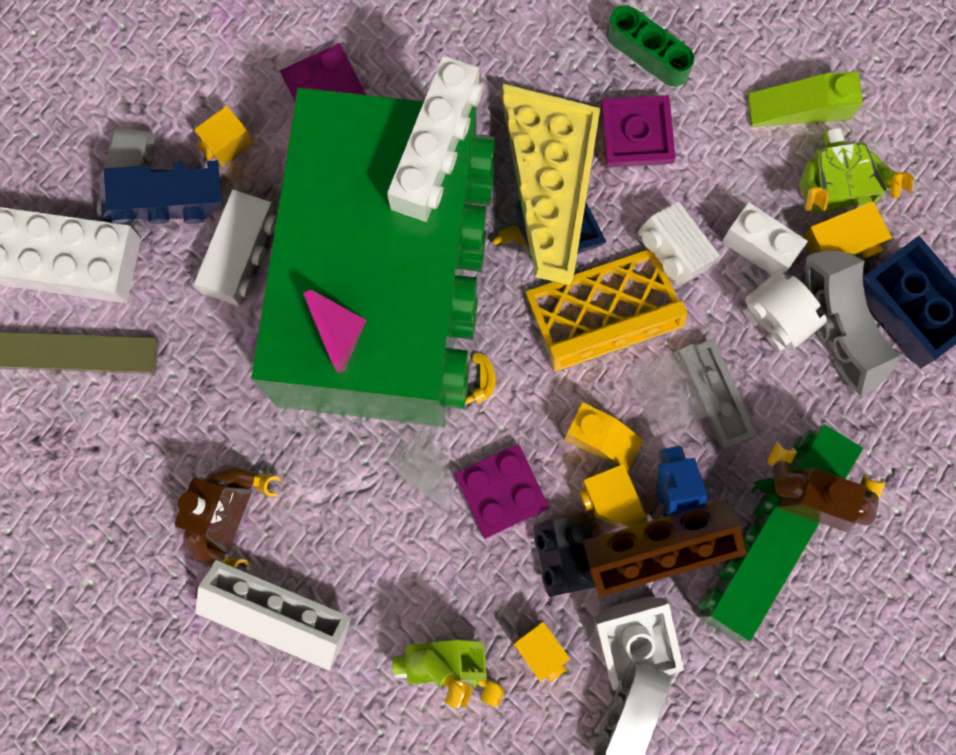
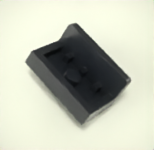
M588 514L553 519L535 525L534 542L539 552L542 580L546 586L548 596L552 597L596 588L583 544L584 540L593 538Z

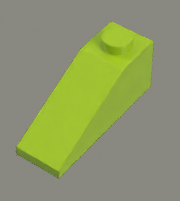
M858 71L821 74L751 92L747 96L751 127L851 120L863 104Z

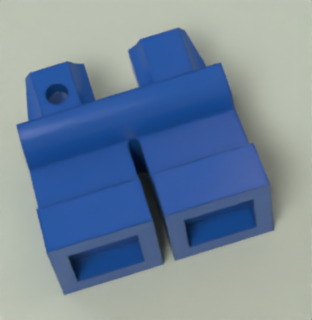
M682 446L660 450L662 464L658 465L656 498L665 505L664 517L706 505L707 492L695 458L685 459Z

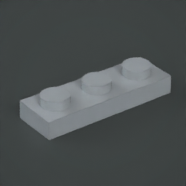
M711 339L681 351L679 354L722 451L758 436L715 340Z

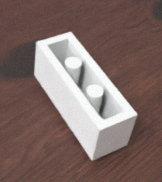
M232 189L194 282V285L202 294L237 306L241 305L243 298L249 297L254 284L252 275L256 266H261L266 254V247L264 245L268 235H273L275 232L277 213L270 201Z

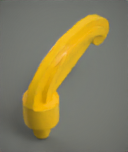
M517 226L503 229L498 232V237L492 240L494 245L501 242L506 244L514 240L529 250Z
M481 353L474 354L472 358L475 364H480V387L471 391L472 395L466 398V404L474 401L478 404L487 400L493 395L496 386V375L489 358Z

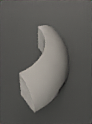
M822 251L810 254L806 257L805 284L820 304V307L816 310L819 318L824 314L827 318V322L817 330V334L821 343L828 341L838 359L833 364L854 391L863 396L877 388L889 377L896 367L900 355L882 336L869 311L863 287L864 261L852 254L841 251Z

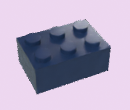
M918 235L863 277V287L869 309L921 369L956 345V278Z

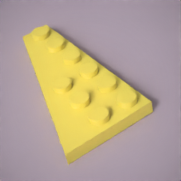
M502 84L500 90L535 277L570 285L574 278L600 108Z

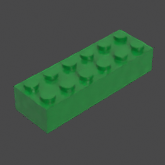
M823 424L814 431L809 429L804 436L799 435L793 443L792 448L797 453L791 462L792 471L815 468L846 479L863 447ZM775 488L768 497L764 495L756 505L753 514L757 518L750 527L745 526L741 531L746 555L723 561L716 573L720 577L716 587L713 590L708 588L698 603V607L702 609L698 618L734 641L751 642L820 524L779 509L778 504L781 496L777 494Z

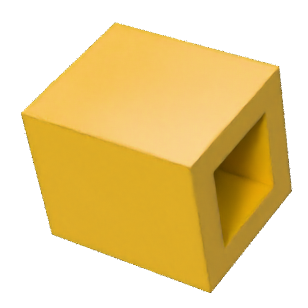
M225 106L194 129L200 139V142L196 144L198 149L208 161L212 158L218 160L221 167L254 144L247 129L228 106Z
M544 622L538 624L513 643L539 681L547 678L549 682H552L567 670L564 663L570 658Z

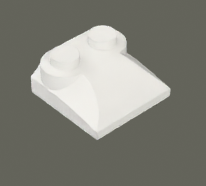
M643 597L605 608L594 618L595 630L599 637L613 691L617 690L627 665L632 661L662 671L668 675L684 671L669 603L665 598Z

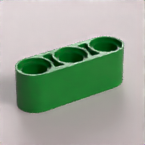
M622 5L613 10L607 31L609 42L665 84L673 87L683 85L687 81L694 64L695 56L693 51L634 7ZM623 24L628 26L630 29L623 30L620 29L617 25ZM650 43L655 45L657 48L649 49L646 48L643 44ZM670 63H679L684 68H674Z

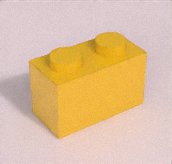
M874 201L810 227L803 238L808 241L805 246L809 254L822 251H841L858 258L863 257L864 261H867L884 252L882 247L892 239V236Z

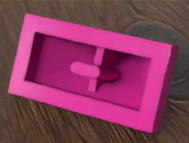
M308 290L303 294L332 365L337 373L342 372L346 369L366 320L318 293Z

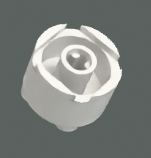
M783 269L776 271L745 298L747 307L743 309L745 316L753 325L761 324L769 334L766 336V339L778 352H781L783 349L793 351L827 322L825 314L819 318L815 311L820 307V304L813 294L795 276L790 277L788 280L783 277L786 272Z

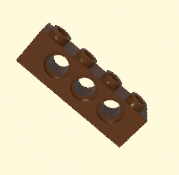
M728 499L583 541L599 597L746 555L740 525Z

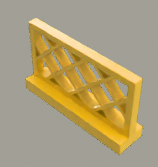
M649 249L575 274L570 285L551 282L525 291L526 298L550 355V362L554 372L685 327L688 315L683 301L679 302L669 277L664 272L663 264L659 263V259L655 258V253ZM651 260L655 269L651 279L633 273L637 264ZM615 273L625 278L619 290H615L601 284L604 276ZM657 277L661 283L656 282ZM629 279L647 286L641 300L623 293ZM582 284L592 288L586 302L568 295L572 286ZM651 289H655L665 293L669 303L657 307L647 303L646 300ZM597 291L615 297L609 311L591 304ZM550 295L560 300L554 312L551 313L539 308L536 299ZM619 300L637 306L633 316L624 318L613 313ZM564 302L582 308L576 322L558 316ZM587 311L605 318L601 327L592 330L580 325ZM544 318L549 319L547 326L544 321ZM554 322L572 329L567 339L553 343L549 332Z

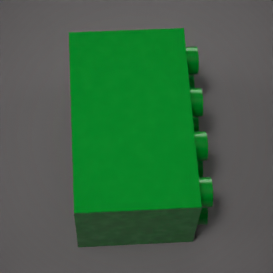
M304 88L297 89L251 380L278 408L444 427L447 407L465 409L469 381V366H467L468 350L454 349L455 338L469 340L474 338L478 298L476 297L477 277L463 276L464 270L482 272L486 242V230H484L486 206H490L494 177L493 154L495 136L477 135L476 107L471 108L468 116L471 120L467 135L464 140L459 139L454 151L457 152L454 168L450 175L445 174L441 187L444 189L437 209L432 208L427 222L391 210L387 196L424 101ZM308 290L318 293L366 320L346 369L342 372L337 373L332 365L303 294Z

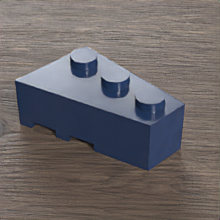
M218 160L207 161L208 168L186 170L185 163H173V170H151L150 165L103 168L99 177L102 219H112L114 224H130L134 222V219H148V223L165 224L170 222V219H183V222L186 224L203 223L222 202Z

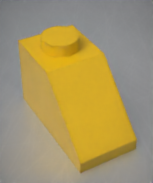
M582 402L564 441L616 467L624 464L627 472L643 443L641 437L619 420Z
M624 464L585 479L581 483L583 490L578 492L580 500L586 512L592 510L595 518L621 529L648 522Z

